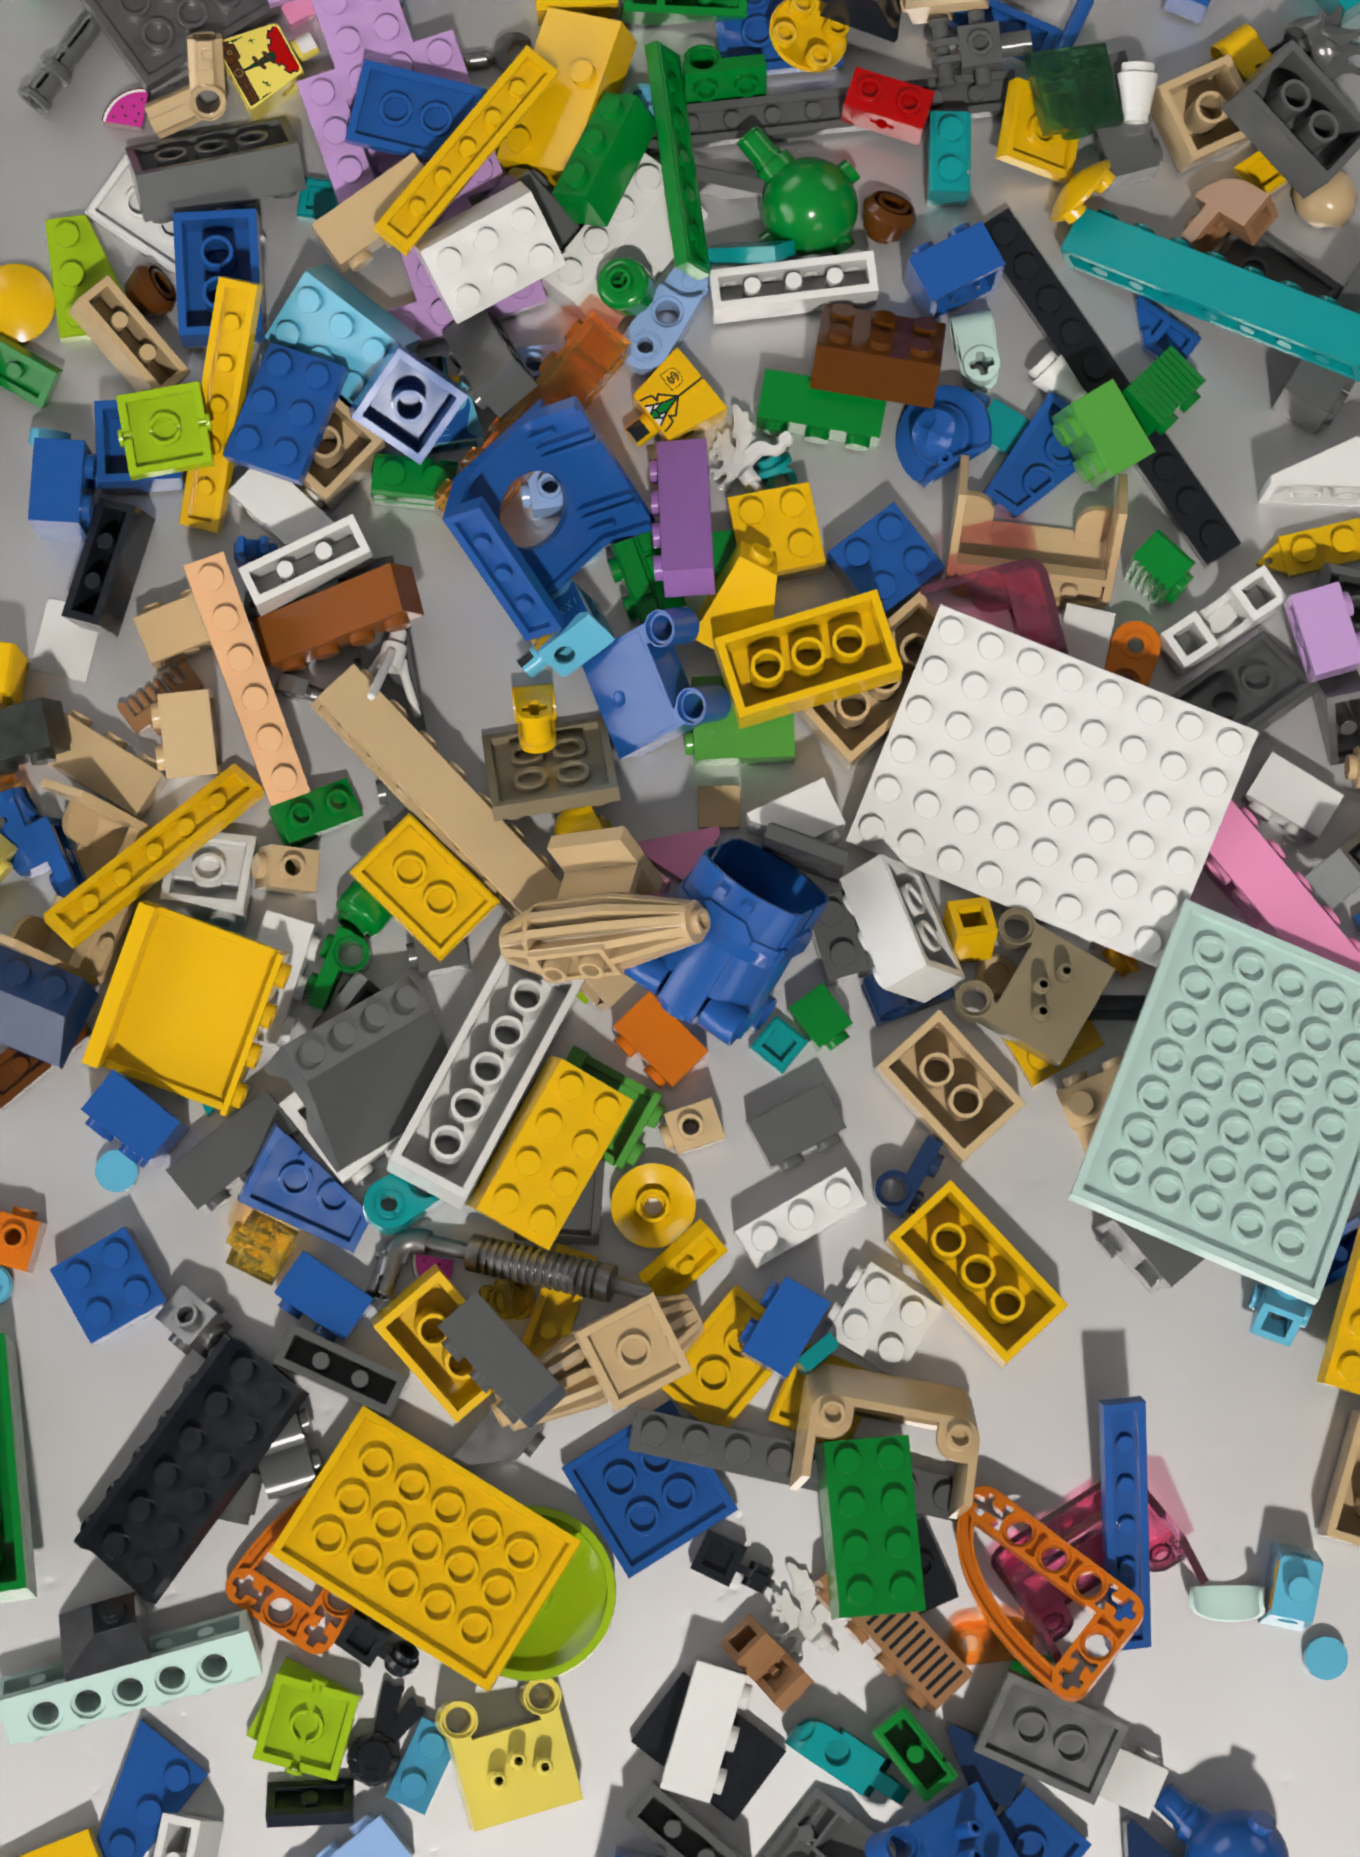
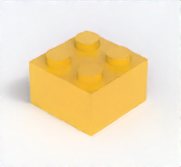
M809 482L727 497L726 510L730 530H733L735 548L740 540L750 545L757 543L769 549L774 557L777 558V582L824 573L826 561Z

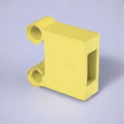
M553 1679L523 1681L519 1686L518 1701L526 1712L534 1714V1719L473 1737L471 1736L478 1726V1714L473 1706L460 1700H448L437 1709L435 1725L438 1731L446 1738L468 1825L474 1832L584 1799L559 1709L562 1699L561 1689ZM538 1683L545 1684L550 1693L548 1702L541 1708H535L529 1700L530 1690ZM460 1707L467 1715L466 1726L459 1732H451L446 1725L447 1714L450 1710Z

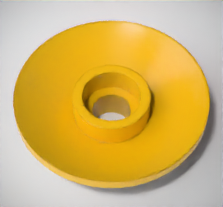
M658 1163L643 1164L628 1171L616 1184L611 1198V1214L617 1229L628 1241L644 1248L655 1249L671 1245L690 1228L696 1211L694 1192L687 1179L674 1168ZM650 1199H657L661 1203V1211L656 1215H651L645 1210V1204Z

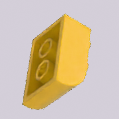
M435 1263L370 1319L375 1330L454 1421L458 1423L495 1390L491 1388L485 1393L469 1375L474 1369L465 1357L457 1362L441 1344L447 1337L437 1326L467 1299Z

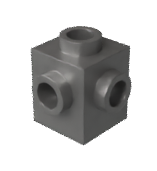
M183 1284L155 1316L157 1320L173 1332L168 1338L171 1343L186 1355L193 1349L204 1359L208 1357L211 1346L233 1327L221 1316L226 1308L208 1293L200 1299Z

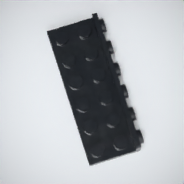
M225 1333L221 1339L211 1346L208 1357L198 1371L186 1380L182 1393L171 1408L167 1409L159 1417L157 1427L147 1441L135 1450L130 1464L122 1475L108 1487L106 1497L95 1512L83 1521L80 1532L74 1539V1543L80 1548L95 1554L147 1602L156 1604L309 1393L247 1341L230 1333Z

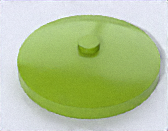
M526 1506L582 1541L578 1551L500 1677L516 1681H542L556 1678L577 1668L600 1646L610 1628L615 1612L616 1581L608 1554L601 1542L588 1527L562 1511L543 1506Z

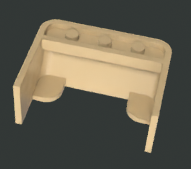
M961 455L952 509L945 583L949 591L957 596L1059 609H1064L1066 603L1098 610L1106 607L1112 595L1128 515V474L1119 473L1113 507L1099 505L1087 507L1079 513L1075 530L993 520L994 503L992 499L985 493L968 490L969 456Z
M43 778L40 786L69 801L62 818V828L69 839L79 844L76 854L86 879L153 828L84 790ZM149 889L74 949L45 923L44 919L35 915H26L20 918L15 923L10 936L0 933V945L79 976L89 984H102L113 973L138 903L145 900ZM56 895L51 908L63 898Z
M832 1364L818 1365L809 1372L804 1380L789 1483L790 1490L797 1491L810 1478L815 1438L835 1439L841 1437L851 1427L853 1415L936 1430V1446L938 1451L946 1459L955 1462L948 1518L958 1519V1517L972 1507L980 1436L973 1403L965 1391L957 1387Z

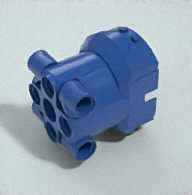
M731 838L722 842L712 860L711 857L718 846L715 845L705 849L695 868L681 881L673 895L674 898L697 900L708 911L710 929L706 933L704 940L701 943L624 970L626 976L652 994L658 995L657 1001L660 1002L661 1007L671 1016L690 1024L697 1022L700 1027L728 1046H731L737 1039H741L750 1027L754 1030L760 1029L769 1018L777 1004V999L770 995L791 959L803 953L812 939V929L830 900L818 885L794 866L773 853L741 838Z

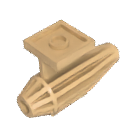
M625 826L553 835L550 838L547 850L565 872L558 897L553 900L537 902L504 924L499 935L501 954L508 964L541 975L547 983H562L564 981L588 978L598 979L606 976L622 975V971L627 968L701 943L710 929V916L708 911L697 900L644 895L660 892L663 877Z
M651 1292L564 1336L537 1359L569 1394L535 1425L597 1408L607 1402L612 1411L616 1412L692 1372L693 1370L685 1354L702 1335L704 1326L689 1297L686 1294L655 1297L654 1293ZM495 1392L497 1402L491 1404V1408L501 1427L509 1425L513 1431L526 1428L527 1426L520 1419L513 1424L496 1406L502 1398Z

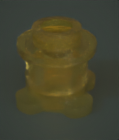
M505 1278L495 1280L494 1285H483L479 1289L480 1296L502 1320L527 1319L534 1310L535 1294L530 1284L526 1285L522 1282L518 1283L513 1280L508 1281Z

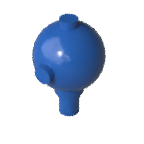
M1169 1783L1160 1791L1154 1808L1173 1824V1828L1177 1831V1838L1186 1845L1184 1857H1289L1286 1842L1275 1827L1276 1822L1274 1818L1266 1811L1233 1808L1214 1812L1206 1804L1200 1806L1197 1802H1193L1173 1783Z

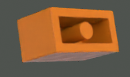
M649 991L613 1026V1031L618 1035L613 1040L614 1043L629 1058L637 1054L648 1065L643 1072L659 1088L666 1084L673 1090L709 1053L678 1019L671 1016L661 1007L660 1002Z

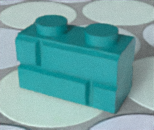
M963 111L930 112L927 124L926 205L945 207L967 206L971 175H969L971 170V113Z

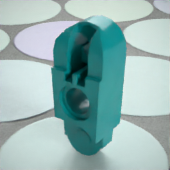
M390 1173L368 1188L363 1200V1213L366 1221L374 1229L382 1234L393 1235L414 1224L445 1203V1201L430 1193L421 1194L417 1192L413 1184ZM391 1198L396 1202L397 1207L394 1211H385L381 1207V1202Z
M806 1718L794 1726L785 1740V1743L796 1752L860 1795H865L869 1798L876 1789L884 1796L902 1805L911 1791L893 1776L886 1773L893 1761L841 1726L836 1729L819 1718Z

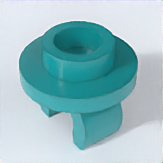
M783 452L777 457L762 456L754 467V470L763 479L766 490L776 488L775 478L779 474H785L786 479L791 484L797 483L796 473L788 467L792 462L789 452Z

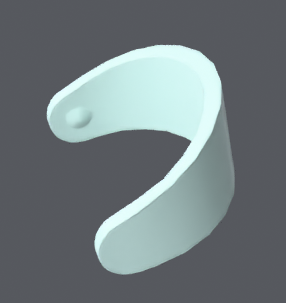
M1191 1586L1189 1588L1190 1608L1194 1614L1214 1621L1244 1622L1255 1620L1265 1614V1586Z

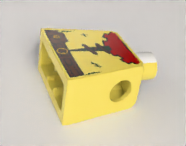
M277 23L223 39L224 69L253 122L263 119L299 92L296 81L306 78L300 64L320 54L309 31L287 41Z

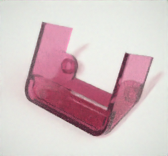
M1024 558L919 587L921 595L929 596L967 585L970 598L978 609L989 613L1009 609L1015 634L1070 655L1049 573L1046 567L1035 559Z
M1100 1481L1039 1521L1103 1569ZM1148 1490L1150 1572L1168 1570L1182 1561L1201 1585L1205 1584L1209 1580L1186 1536ZM1028 1527L1010 1540L1016 1544L1026 1543L1032 1536L1031 1528ZM1000 1545L991 1557V1566L1031 1631L1056 1665L1062 1658V1655L1055 1642L1066 1636L1073 1626L1074 1618L1067 1605L1074 1600ZM1057 1548L1048 1549L1042 1556L1043 1565L1050 1570L1061 1569L1067 1562L1066 1554ZM1087 1574L1078 1579L1076 1587L1084 1595L1101 1584V1581L1098 1577Z

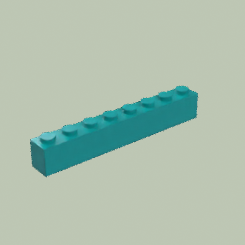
M1086 208L1085 212L1074 222L1060 248L1066 265L1070 268L1360 382V310L1353 312L1345 309L1331 297L1320 295L1317 298L1304 293L1301 287L1290 281L1284 280L1279 283L1266 278L1263 272L1254 267L1245 266L1240 268L1232 265L1225 257L1218 253L1209 251L1207 254L1192 249L1182 239L1171 237L1168 240L1156 235L1151 228L1140 223H1134L1132 226L1120 221L1116 215L1105 209H1098L1096 212Z

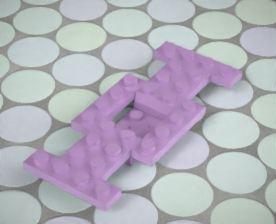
M295 0L267 1L271 9ZM311 0L335 69L296 81L338 204H341L405 158L347 144L345 141L364 59L472 85L453 29L413 42L399 0ZM494 151L430 229L471 208L469 200L488 194L499 183L504 174L499 161L496 159V151ZM420 161L423 167L427 164L426 162ZM413 248L407 256L399 251L416 301L388 310L387 312L422 338L417 347L444 339L442 332L455 321L447 313L415 249ZM540 279L487 309L497 320L547 304L548 299Z

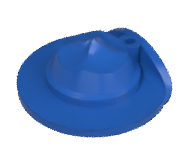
M953 385L937 386L933 409L909 405L900 419L896 434L897 455L905 472L925 488L957 469L960 465L961 455L969 456L970 461L987 451L992 445V424L989 413L983 402L976 395L964 388Z

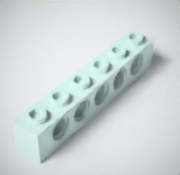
M241 1610L149 1636L150 1659L66 1682L64 1678L63 1661L0 1678V1719L9 1744L36 1742L45 1735L63 1730L75 1731L91 1722L106 1718L117 1719L130 1711L148 1706L160 1707L173 1699L187 1695H202L209 1692L212 1688L230 1683H245L255 1676L262 1675L261 1651L248 1610ZM212 1654H217V1655H221V1656H222V1657H220V1658H218V1659H208V1658H206L207 1656L212 1655ZM170 1666H176L180 1668L176 1671L165 1670V1668ZM127 1678H134L138 1681L133 1683H126L122 1680ZM84 1690H93L96 1693L86 1695L80 1692ZM42 1702H51V1703H53L54 1705H51V1706H41V1705H39V1703H42Z

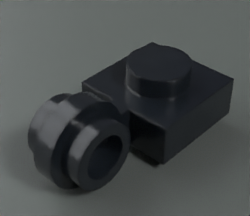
M708 1529L690 1569L727 1587H730L736 1572L744 1575L741 1584L761 1594L765 1593L767 1587L772 1588L775 1580L771 1579L775 1572L774 1570L751 1560L748 1567L741 1564L748 1549L747 1547Z
M357 1609L334 1643L369 1668L376 1658L380 1657L385 1661L384 1666L386 1670L400 1678L412 1674L419 1664V1652L413 1644L404 1640L390 1644L387 1641L393 1632Z

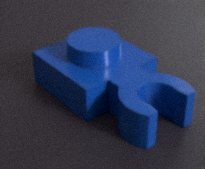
M237 536V542H234V560L239 568L277 550L278 546L276 543H269L267 536H261L258 540Z

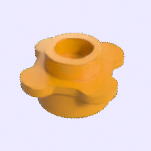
M1106 948L1102 952L1109 964L1124 978L1131 971L1136 973L1141 969L1136 962L1137 959L1110 948Z

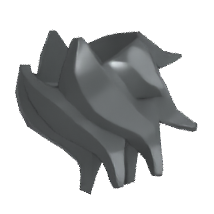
M1340 5L1332 14L1327 16L1326 10L1323 9L1316 16L1293 20L1285 28L1283 39L1268 49L1273 54L1293 39L1331 82L1343 74L1360 76V68L1348 60L1350 56L1360 55V43L1352 41L1360 35V29H1345L1341 27L1343 6Z

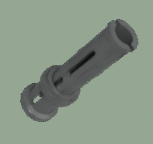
M87 10L69 31L53 55L39 61V70L27 86L22 85L17 90L18 95L24 102L42 114L49 113L51 110L50 103L61 88H66L70 85L72 70L102 32Z

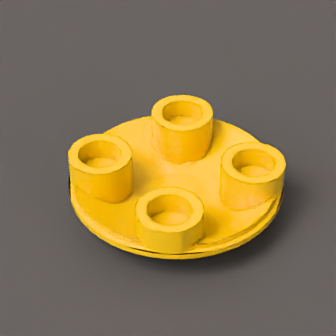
M785 0L774 10L769 23V35L776 52L789 65L805 72L816 73L831 69L841 60L847 46L849 26L820 16L822 4L820 0Z
M1108 159L1102 160L1072 177L1056 199L1049 220L1051 222H1062L1065 220L1069 225L1074 223L1085 212L1087 206L1084 202L1094 191L1097 194L1102 193L1115 179L1116 176L1110 171L1111 162Z
M24 264L0 266V334L20 346H25L41 335L51 323L55 312L54 291L47 278L33 267Z

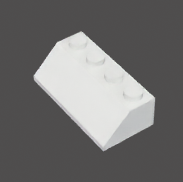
M644 153L608 226L601 227L585 224L562 252L567 265L542 278V285L547 296L606 341L610 339L628 316L616 314L602 302L597 292V278L604 265L615 258L628 257L636 259L651 273L656 282L674 260L662 166L647 153ZM701 206L703 222H705L708 219L709 214Z

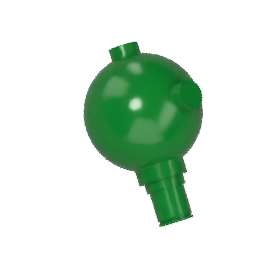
M758 125L736 143L754 165L753 168L758 173L756 177L765 180L763 193L760 197V217L765 230L758 235L760 241L794 240L795 255L797 256L824 255L832 252L833 255H838L843 251L849 250L856 243L850 234L855 226L858 215V198L853 184L860 179V176L847 160L844 159L840 164L836 165L818 157L795 159L787 149L782 151L779 146H775Z

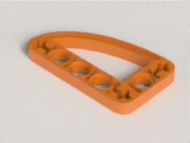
M991 1486L977 1487L974 1489L972 1507L958 1517L956 1531L960 1565L969 1591L981 1614L996 1636L1026 1670L1060 1699L1066 1702L1082 1700L1140 1627L1144 1616L1142 1600L1136 1593L1000 1491ZM989 1498L994 1500L993 1510L1001 1517H1004L1006 1510L1011 1512L1003 1519L999 1530L994 1529L998 1522L997 1518L988 1512L983 1513L982 1516L977 1515L978 1506L975 1503L976 1501L980 1500L985 1503ZM1017 1522L1027 1524L1032 1530L1030 1540L1023 1544L1012 1542L1007 1536V1531L1012 1524ZM975 1527L1094 1615L1055 1667L1039 1654L1019 1633L991 1594L975 1555ZM1057 1548L1062 1550L1067 1557L1065 1566L1058 1570L1046 1568L1042 1563V1556L1048 1549ZM1087 1574L1098 1577L1102 1584L1100 1592L1091 1597L1082 1595L1076 1587L1078 1579ZM1112 1588L1116 1591L1112 1594V1600L1122 1607L1127 1603L1132 1604V1614L1135 1618L1131 1620L1124 1617L1121 1621L1115 1619L1117 1615L1115 1607L1107 1601L1104 1609H1100L1098 1605L1106 1599L1109 1589ZM1093 1635H1102L1109 1640L1111 1648L1105 1656L1093 1657L1086 1651L1085 1643L1087 1639ZM1075 1654H1079L1080 1658L1087 1665L1096 1669L1091 1673L1089 1668L1085 1666L1079 1675V1682L1082 1686L1079 1689L1071 1686L1066 1690L1063 1688L1064 1681L1061 1674L1063 1672L1069 1675L1074 1673L1079 1666V1660L1073 1657Z
M303 1495L281 1513L250 1546L228 1576L225 1583V1591L228 1598L235 1605L243 1610L247 1609L250 1615L304 1651L311 1654H321L328 1651L334 1645L349 1619L356 1611V1608L350 1606L345 1610L335 1609L329 1602L330 1592L324 1588L311 1606L257 1570V1567L268 1555L305 1497ZM249 1575L255 1579L252 1584L253 1588L262 1594L265 1593L266 1586L274 1590L264 1600L261 1611L253 1607L259 1599L251 1594H246L243 1598L237 1595L239 1587L235 1584L237 1578L246 1579ZM285 1598L292 1603L293 1615L288 1622L278 1623L271 1618L269 1607L275 1599ZM321 1605L329 1615L341 1618L342 1621L338 1627L333 1621H330L324 1630L328 1641L326 1643L319 1641L313 1646L308 1642L311 1635L306 1629L308 1625L316 1627L320 1624L324 1615L318 1614L316 1611Z

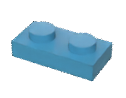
M422 1716L385 1796L425 1815L451 1759L446 1738L438 1731L434 1720ZM448 1727L451 1732H458Z

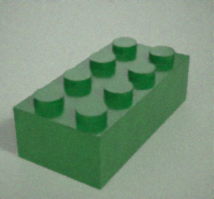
M909 1435L825 1441L815 1445L831 1620L926 1611Z

